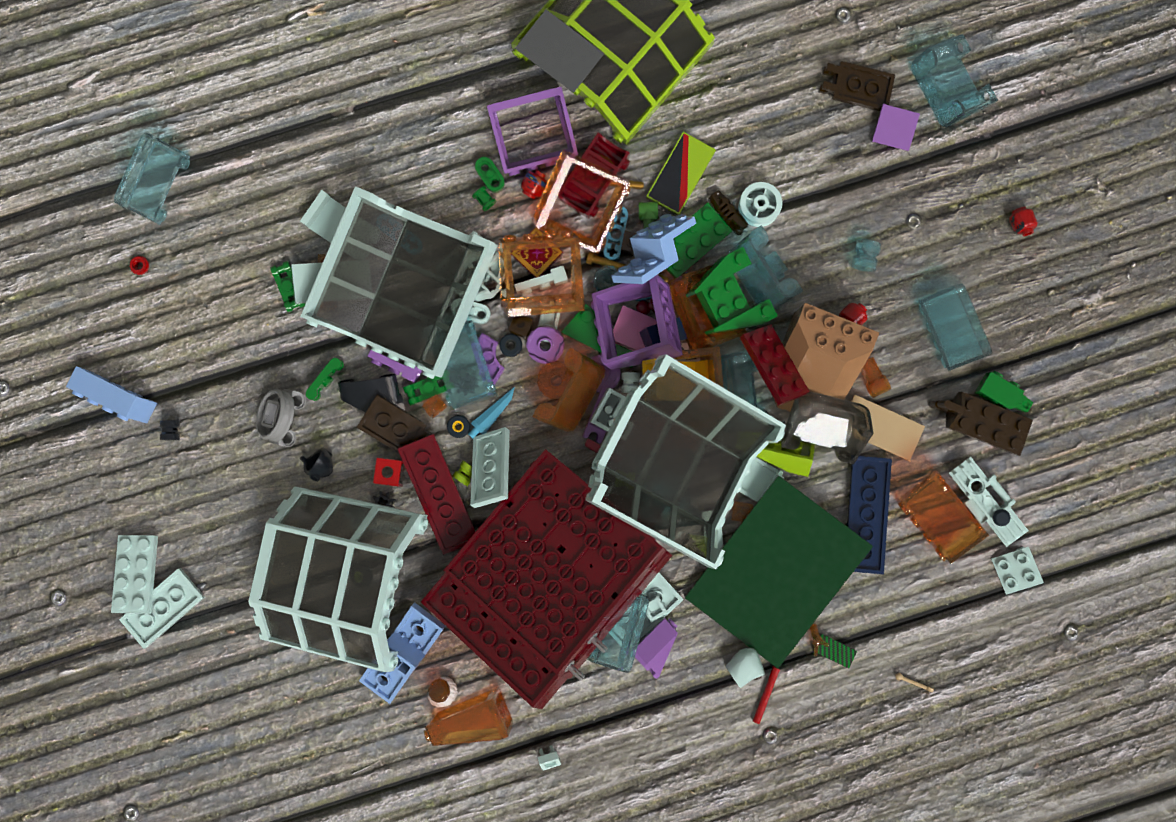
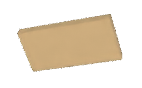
M853 395L838 430L906 461H910L925 426L864 398Z

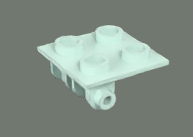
M1024 546L1019 547L1016 551L991 558L1006 595L1044 583L1029 546L1025 548Z

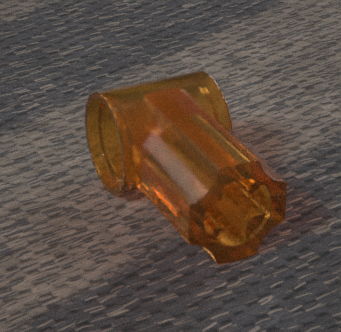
M874 357L869 358L861 373L866 381L865 385L870 396L875 398L891 390V386L886 376L881 373Z

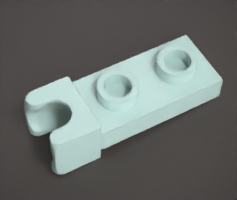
M564 266L551 269L549 274L514 284L517 294L525 296L533 293L532 290L540 288V290L548 289L551 287L550 284L553 283L555 286L568 283Z

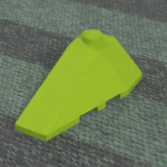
M739 431L736 447L745 451L760 436L762 431ZM791 431L790 434H784L778 443H769L756 457L789 473L808 477L814 457L816 435Z

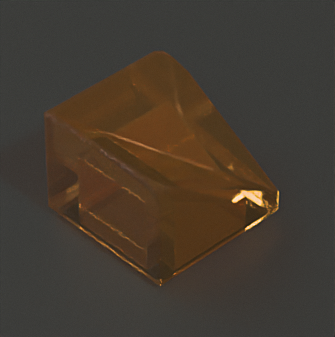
M435 395L425 402L422 407L431 418H434L446 409L447 405L439 395Z

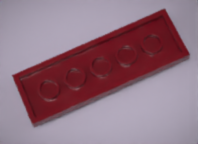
M433 433L399 447V454L424 512L428 515L427 519L443 555L463 547L476 530L435 434Z

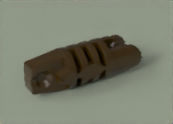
M719 190L711 194L709 200L717 213H720L719 215L723 217V220L726 221V224L735 234L741 235L744 229L748 227V222L740 212H737L731 201Z

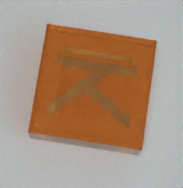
M734 501L731 520L743 522L752 510L753 504Z

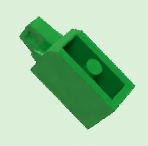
M996 371L985 373L974 392L975 394L1007 410L1015 408L1025 413L1030 410L1033 402L1023 394L1025 391L1020 389L1021 386L1013 381L1008 382L1003 379L1004 376Z

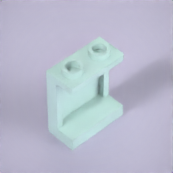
M755 457L750 465V472L742 481L743 485L739 492L758 502L778 475L783 479L784 477L782 476L783 471ZM736 459L733 465L731 466L729 472L727 473L725 479L723 480L724 484L727 483L732 473V470L737 462Z

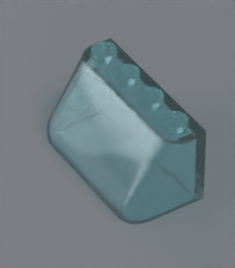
M963 284L951 286L919 300V310L926 317L927 329L933 334L935 339L933 341L934 346L940 351L942 365L948 371L992 354L989 341L967 289Z

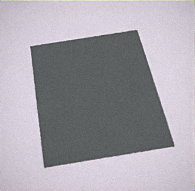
M547 9L515 47L517 51L573 93L605 54Z

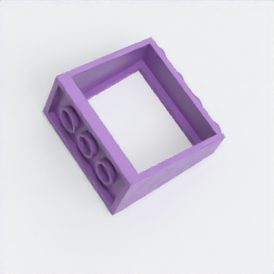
M562 87L487 105L504 174L508 173L509 176L520 174L519 170L527 168V171L538 169V165L545 164L547 167L557 164L556 160L563 159L564 162L574 160V156L578 155ZM554 97L568 149L509 163L496 111Z
M658 274L644 284L621 283L592 293L593 301H591V306L596 316L594 323L598 329L599 336H597V341L601 347L602 354H600L603 365L613 370L639 365L644 360L657 359L660 355L667 354L672 358L683 355L670 286ZM652 297L661 343L617 356L609 305Z

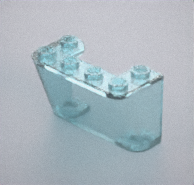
M963 34L930 46L913 60L911 65L912 73L932 108L938 123L943 127H949L998 101L990 84L977 91L961 59L971 51V48ZM959 42L963 45V52L958 49ZM985 92L989 94L990 100L988 101L984 98Z

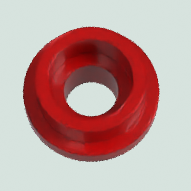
M136 256L130 261V269L136 275H143L149 270V261L143 256ZM139 263L143 264L141 269H138Z

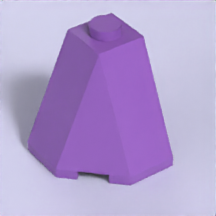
M664 617L630 648L633 656L647 671L650 670L655 679L660 676L678 634L675 630L678 626L670 618L666 620Z

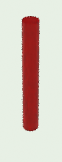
M772 667L753 718L754 723L760 724L778 677L779 668Z

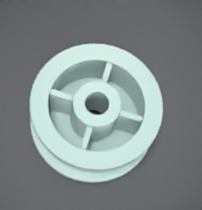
M756 182L749 185L743 191L738 203L739 212L748 224L754 227H765L771 224L782 209L780 192L776 187L766 182Z

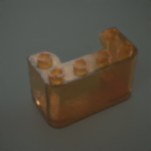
M936 470L898 498L900 500L898 503L899 507L906 515L910 513L913 516L910 518L917 528L922 527L925 531L922 534L929 543L933 541L937 546L934 549L943 561L948 560L950 564L989 536Z

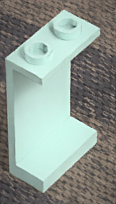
M321 190L300 222L331 243L346 207ZM358 216L349 237L372 246V244H376L380 239L381 231L378 227L372 226ZM348 242L343 252L357 261L365 260L370 253Z

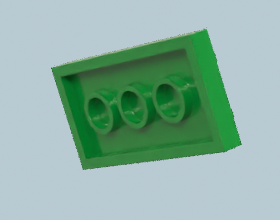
M709 203L692 215L695 217V225L673 238L678 261L666 268V270L675 280L732 232V229Z

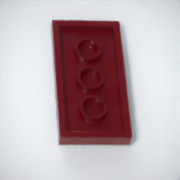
M772 325L745 333L740 337L778 406L810 392Z

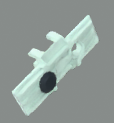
M971 457L949 472V475L968 498L961 502L963 506L970 509L976 517L974 520L978 524L987 522L1006 547L1029 531L1011 509V506L1016 501L1014 498L1011 499L996 480L995 474L987 478ZM974 481H979L980 488L974 492L971 489V484ZM991 485L1004 501L1002 506H999L986 490L987 486Z

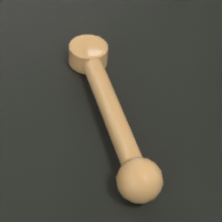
M901 673L895 675L897 680L906 681L932 693L934 691L933 688L906 678Z

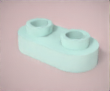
M462 299L457 300L453 305V312L455 315L457 314ZM474 302L466 320L477 324H485L490 320L491 312L487 306ZM484 312L485 316L483 318H479L478 313Z

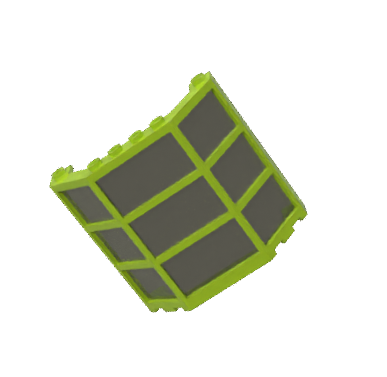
M549 0L514 39L511 45L513 54L527 62L528 58L517 51L515 47L547 9L605 53L573 94L576 96L579 94L583 97V101L590 108L595 107L612 127L613 138L617 142H623L627 145L712 47L715 37L711 32L704 29L706 24L698 13H693L690 8L692 6L690 0Z

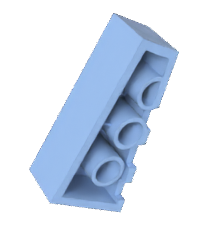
M78 366L75 367L66 385L67 388L73 390V395L80 398L85 396L88 398L87 402L96 406L100 404L102 405L101 409L109 413L116 412L118 413L117 417L125 421L133 419L148 423L157 405L152 400L142 398V395L127 390L125 387L111 381L109 382L108 379Z

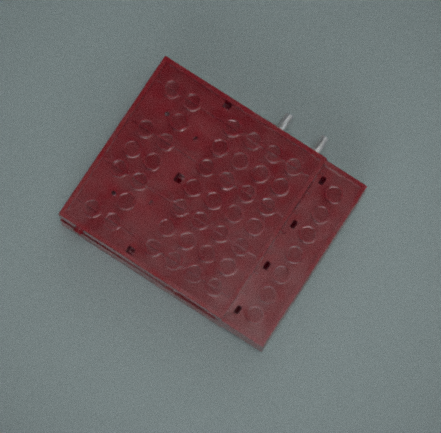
M546 449L536 461L530 464V468L508 493V499L500 502L443 570L445 574L421 601L431 613L531 707L543 709L568 678L571 679L574 675L580 681L583 680L582 678L585 675L578 669L596 647L603 653L607 651L608 647L601 641L673 556L648 534L586 501V495L590 493L592 488L588 487L585 481ZM604 497L602 498L601 502L619 511Z

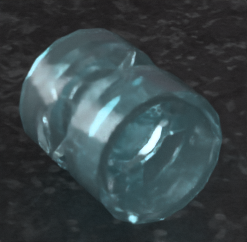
M858 239L854 250L857 254L853 256L851 267L860 271L875 272L878 263L876 257L880 254L881 244L872 240Z

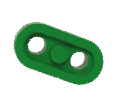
M488 157L479 158L475 163V169L485 186L493 193L502 191L505 181L493 161ZM484 165H487L488 170L483 171L482 167ZM498 181L499 184L497 186H493L492 182Z

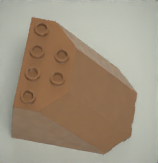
M804 303L794 313L782 344L810 392L779 406L774 399L776 407L787 410L789 413L799 417H804L812 422L837 412L872 353L879 332Z

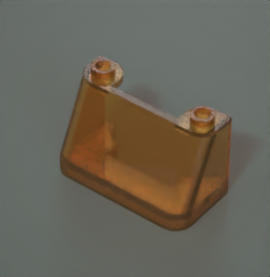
M714 264L683 274L668 282L677 318L680 317L687 336V344L693 353L701 352L747 333L745 328L706 335L705 332L713 328L702 304L696 294L686 297L690 289L700 281Z
M569 348L565 355L564 364L574 374L557 405L553 406L549 403H542L536 408L532 416L543 423L566 432L573 431L577 427L605 376V368L602 364L573 348Z

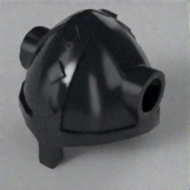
M324 447L307 459L304 456L300 457V460L304 463V472L313 481L318 482L320 478L330 476L333 473L331 459L333 455Z

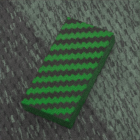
M824 634L820 635L813 649L814 652L848 669L857 653L856 650Z

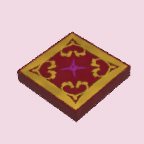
M536 226L511 251L510 255L533 277L537 278L542 276L564 252Z

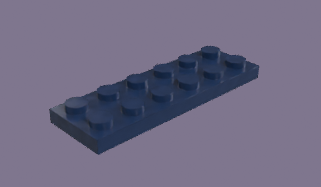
M852 456L847 527L873 545L854 572L884 575L892 459Z

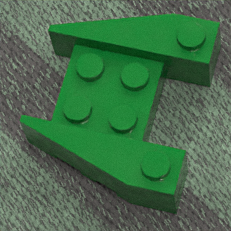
M744 247L719 258L710 270L703 275L700 281L686 294V297L694 294L697 295L713 328L705 332L706 335L753 328L763 325L778 316L770 299L750 307L734 276V273L752 264Z

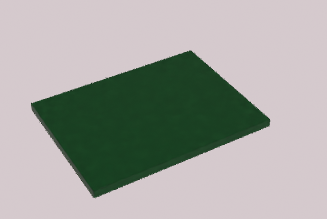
M778 475L723 546L722 550L725 552L721 565L717 569L707 567L687 593L685 599L747 646L754 648L760 656L776 668H779L869 553L873 545Z

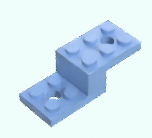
M665 214L658 221L648 224L647 228L637 231V234L630 238L635 259L631 260L627 266L620 267L616 273L611 275L613 283L644 284L677 262L678 256L673 238L695 225V217L686 216V214L677 216Z
M414 602L396 630L387 639L389 651H398V664L394 671L382 672L367 668L359 682L391 704L446 626ZM417 626H421L424 632L419 631ZM381 675L385 676L388 681L383 680Z

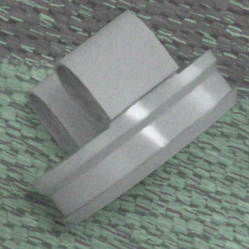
M273 389L263 397L256 415V429L262 439L270 440L269 443L290 447L295 443L296 434L289 430L293 420L294 409H302L306 404L304 394L288 389L283 391Z

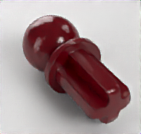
M650 298V302L641 300L636 305V311L647 315L650 310L655 313L652 298Z

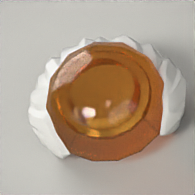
M446 676L431 682L428 688V700L431 705L436 707L451 705L458 693L456 683Z

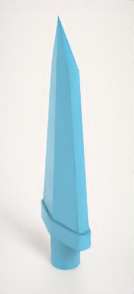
M514 388L471 422L474 428L468 435L472 439L479 433H487L512 400Z

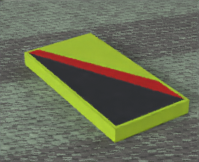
M683 132L646 198L653 202H658V205L676 215H680L716 149Z

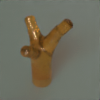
M812 624L810 631L813 639L812 644L814 645V656L817 657L819 645L822 644L829 647V644L819 635L817 625Z

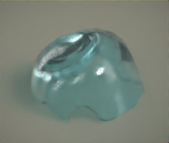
M605 265L597 270L593 278V286L597 292L621 284L613 283L611 276L618 271V268L613 265Z

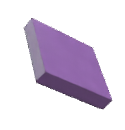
M882 104L871 142L909 151L920 113Z

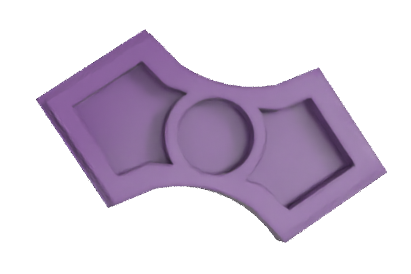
M481 333L472 348L481 360V369L478 375L495 385L505 370L499 364L496 357V349L499 343L486 334Z

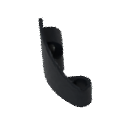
M386 374L376 379L363 381L347 379L338 382L341 400L365 413L377 394L405 410L403 397L399 393L396 374Z

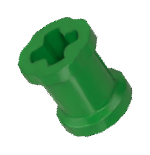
M485 186L479 188L472 195V198L480 203L484 212L497 202L495 198L493 199L489 195Z

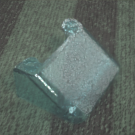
M143 133L116 191L114 202L130 213L160 225L167 216V211L162 208L178 169L186 170L189 167L190 156L150 133Z

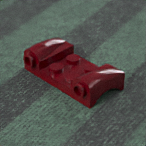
M598 132L556 195L557 199L587 219L591 216L594 218L600 209L597 207L600 199L617 173L622 169L625 171L631 162L628 160L630 152L617 147Z

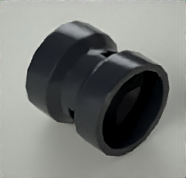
M160 421V427L162 428L160 440H180V434L178 433L180 421Z

